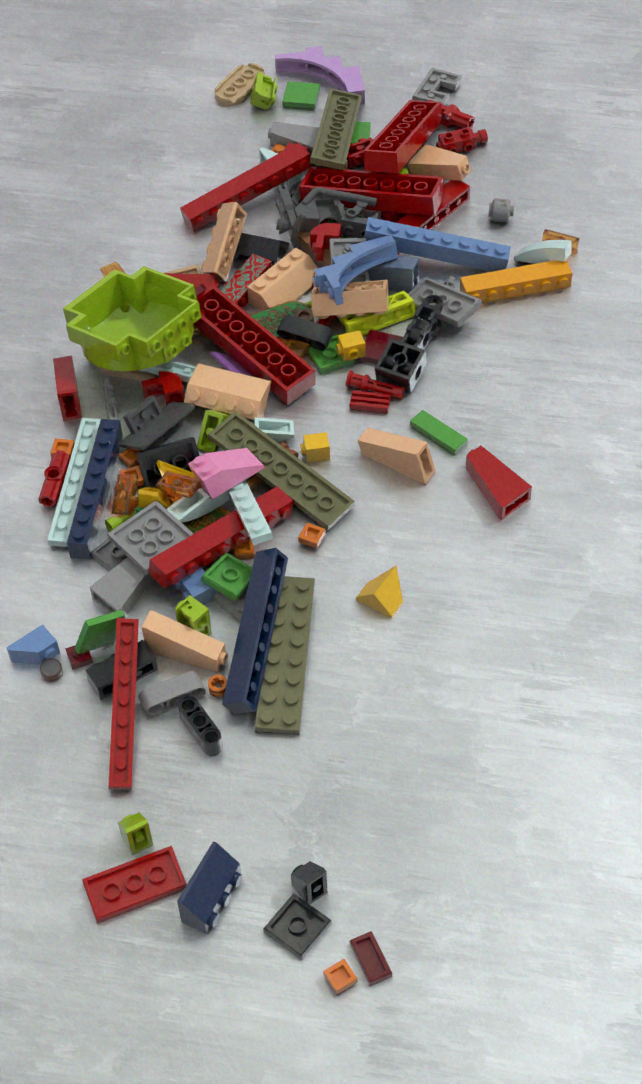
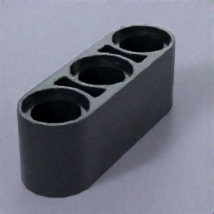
M284 315L276 332L283 339L322 351L327 349L334 334L333 330L327 326L292 315Z
M183 696L178 701L181 721L205 754L209 756L218 755L223 749L220 730L194 696Z

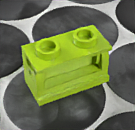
M259 71L257 72L252 87L251 105L269 110L271 104L274 105L277 97L274 94H276L278 88L276 84L277 77L272 81L270 76L261 74Z
M191 595L177 604L175 608L177 622L207 636L212 634L209 609Z

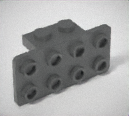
M150 395L123 416L131 433L119 442V446L140 451L148 449L152 442L163 437L164 433L174 428L182 418L189 416L191 411L195 409L194 404L172 401L161 409L155 396Z

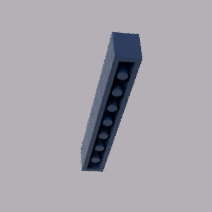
M100 420L67 540L70 558L91 560L90 552L93 551L120 449L119 442L123 438L120 420Z
M277 548L257 551L255 553L222 705L234 714L255 712L257 710L288 557Z

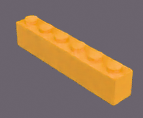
M554 260L460 277V291L481 299L483 303L571 287L573 273L567 260L565 262Z

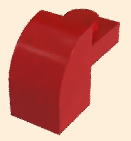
M324 223L312 229L310 232V246L312 253H315L316 261H323L324 251L329 249L330 239H341V224Z
M159 371L158 378L141 381L145 399L151 395L155 397L164 396L166 405L172 401L184 402L185 395L181 379L172 372Z

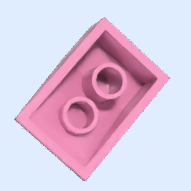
M248 448L205 453L188 463L196 481L212 499L265 468Z

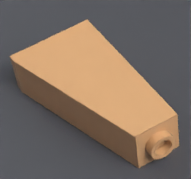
M424 145L407 163L412 175L443 177V180L462 181L471 172L467 156L431 145Z
M367 428L357 440L363 456L422 484H426L436 472L426 441L372 428Z
M150 610L142 625L144 642L153 654L214 672H219L221 666L226 664L228 653L225 650V643Z

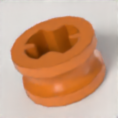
M214 675L209 679L208 688L212 696H224L227 679L224 676ZM219 683L221 688H217L215 684Z

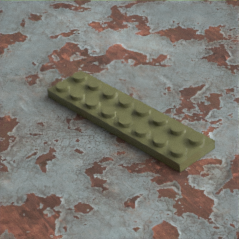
M330 88L310 163L316 166L344 170L362 95Z
M236 411L208 434V439L224 451L248 448L265 467L255 475L272 488L278 486L293 500V504L326 530H329L355 506L353 499Z
M284 577L257 705L255 731L300 735L315 578Z

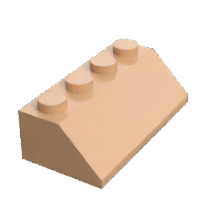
M236 202L223 203L221 209L218 210V220L216 226L212 229V240L207 246L206 260L203 261L201 266L203 274H215V280L227 282L247 213Z
M294 248L247 286L248 303L261 311H266L286 303L297 302L312 289V277L315 276L314 269H317V266L308 254Z
M388 280L348 283L342 294L344 304L336 305L333 299L330 300L328 293H320L318 287H314L311 293L313 317L326 319L332 315L346 317L348 314L363 316L370 312H374L376 315L384 314L385 311H388L389 307Z
M198 363L187 384L184 402L228 414L236 411L244 418L252 420L255 417L264 418L271 381Z

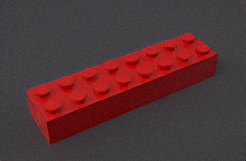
M409 100L365 148V171H371V173L387 172L390 175L399 173L442 122L441 102Z
M310 167L299 185L301 201L313 188L321 187L377 198L375 207L367 205V208L363 210L422 214L426 216H435L445 196L443 177L399 173L390 175L386 172L371 173V171L339 170L321 167ZM340 200L341 204H344L346 208H354L357 203Z
M212 285L196 296L199 302L201 318L193 325L252 376L271 381L269 390L287 406L316 385L315 369L216 286Z

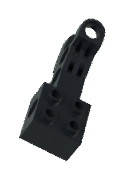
M438 295L427 296L416 310L411 324L406 328L404 337L400 341L390 339L375 366L377 381L405 387V391L412 392L427 364L426 350L424 349L432 337L437 338L441 331L442 323L438 316L443 309L442 297Z

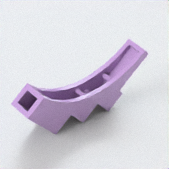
M322 46L307 47L306 52L275 55L276 72H298L314 75L330 82L341 91L362 95L361 104H365V89L359 66L343 68L340 56L324 58Z

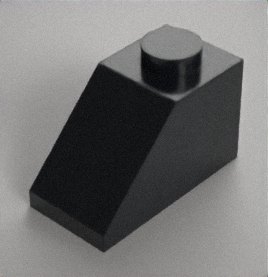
M309 861L305 865L301 864L293 870L291 884L302 899L311 905L328 893L327 871L323 867Z

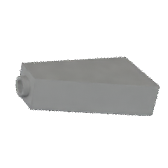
M274 122L272 128L268 130V138H270V143L273 147L276 143L287 146L288 143H300L302 146L308 147V153L311 156L319 127Z
M127 557L90 586L92 600L108 613L122 610L126 618L154 578L150 574L146 575Z

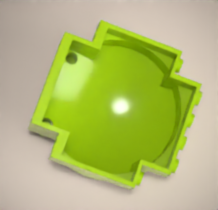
M145 266L132 275L114 269L63 308L69 340L81 345L83 355L91 363L113 371L142 370L162 363H168L192 343L193 324L201 318L199 302L197 301L193 284Z

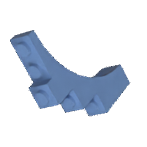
M391 235L349 245L350 252L331 257L333 264L314 269L315 276L312 277L314 287H318L320 293H328L329 299H333L336 305L344 304L343 290L353 278L376 265L398 258L396 241Z

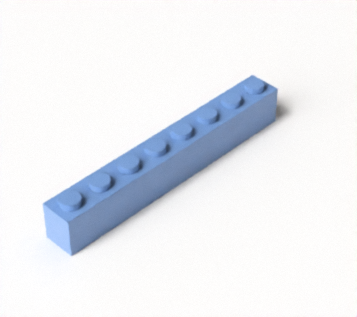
M368 217L364 235L366 241L391 235L396 241L397 252L492 272L504 270L507 267L511 246Z

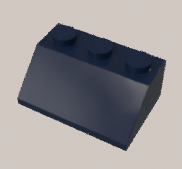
M214 841L177 900L181 922L205 934L208 933L211 927L214 928L220 916L219 912L222 907L228 905L231 899L230 893L234 887L237 888L243 877L240 863Z

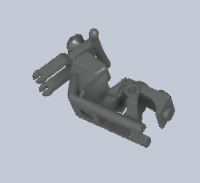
M284 184V189H282L281 185L278 186L282 203H280L279 199L276 200V206L281 219L277 220L276 230H279V234L288 231L293 248L301 250L298 241L299 231H312L314 227L318 226L325 219H333V223L341 224V235L355 238H364L368 217L378 219V213L373 216L372 212L362 211L367 208V205L375 207L377 198L315 187L294 209L288 186ZM340 200L357 203L354 208H346L344 204H341Z

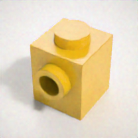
M360 330L338 335L336 351L338 355L341 354L343 361L365 357L366 343Z
M327 432L303 435V443L300 444L301 455H305L307 463L330 460Z

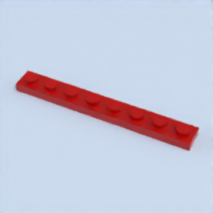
M117 618L108 785V788L112 790H132L139 619Z

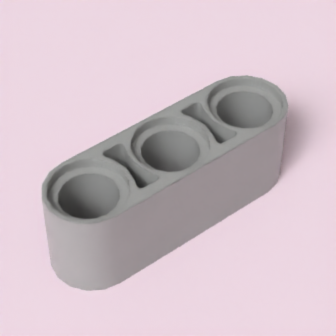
M189 671L143 689L138 697L146 715L153 717L177 708L178 701L183 696L191 695L196 699L201 698L206 693V689L196 671Z

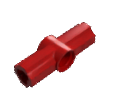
M441 104V123L444 126L453 124L460 128H473L475 117L461 112L456 105L445 106Z
M57 450V452L53 453L49 467L44 471L45 480L38 500L45 507L56 505L62 490L70 462V455L64 451Z

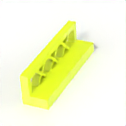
M401 291L388 296L389 307L388 311H385L384 314L376 315L374 312H370L363 316L348 314L346 317L338 318L344 324L346 333L360 330L362 336L369 333L370 329L377 331L414 317V299L405 291Z

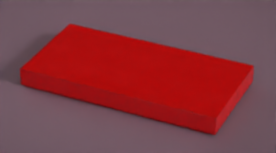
M172 845L82 879L97 924L179 893L187 885Z

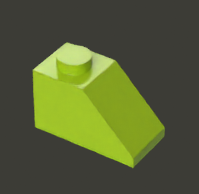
M205 410L197 442L198 449L210 453L217 451L219 446L208 439V434L228 418L230 414L216 410Z
M140 812L128 815L118 822L120 833L132 855L153 846L149 823Z

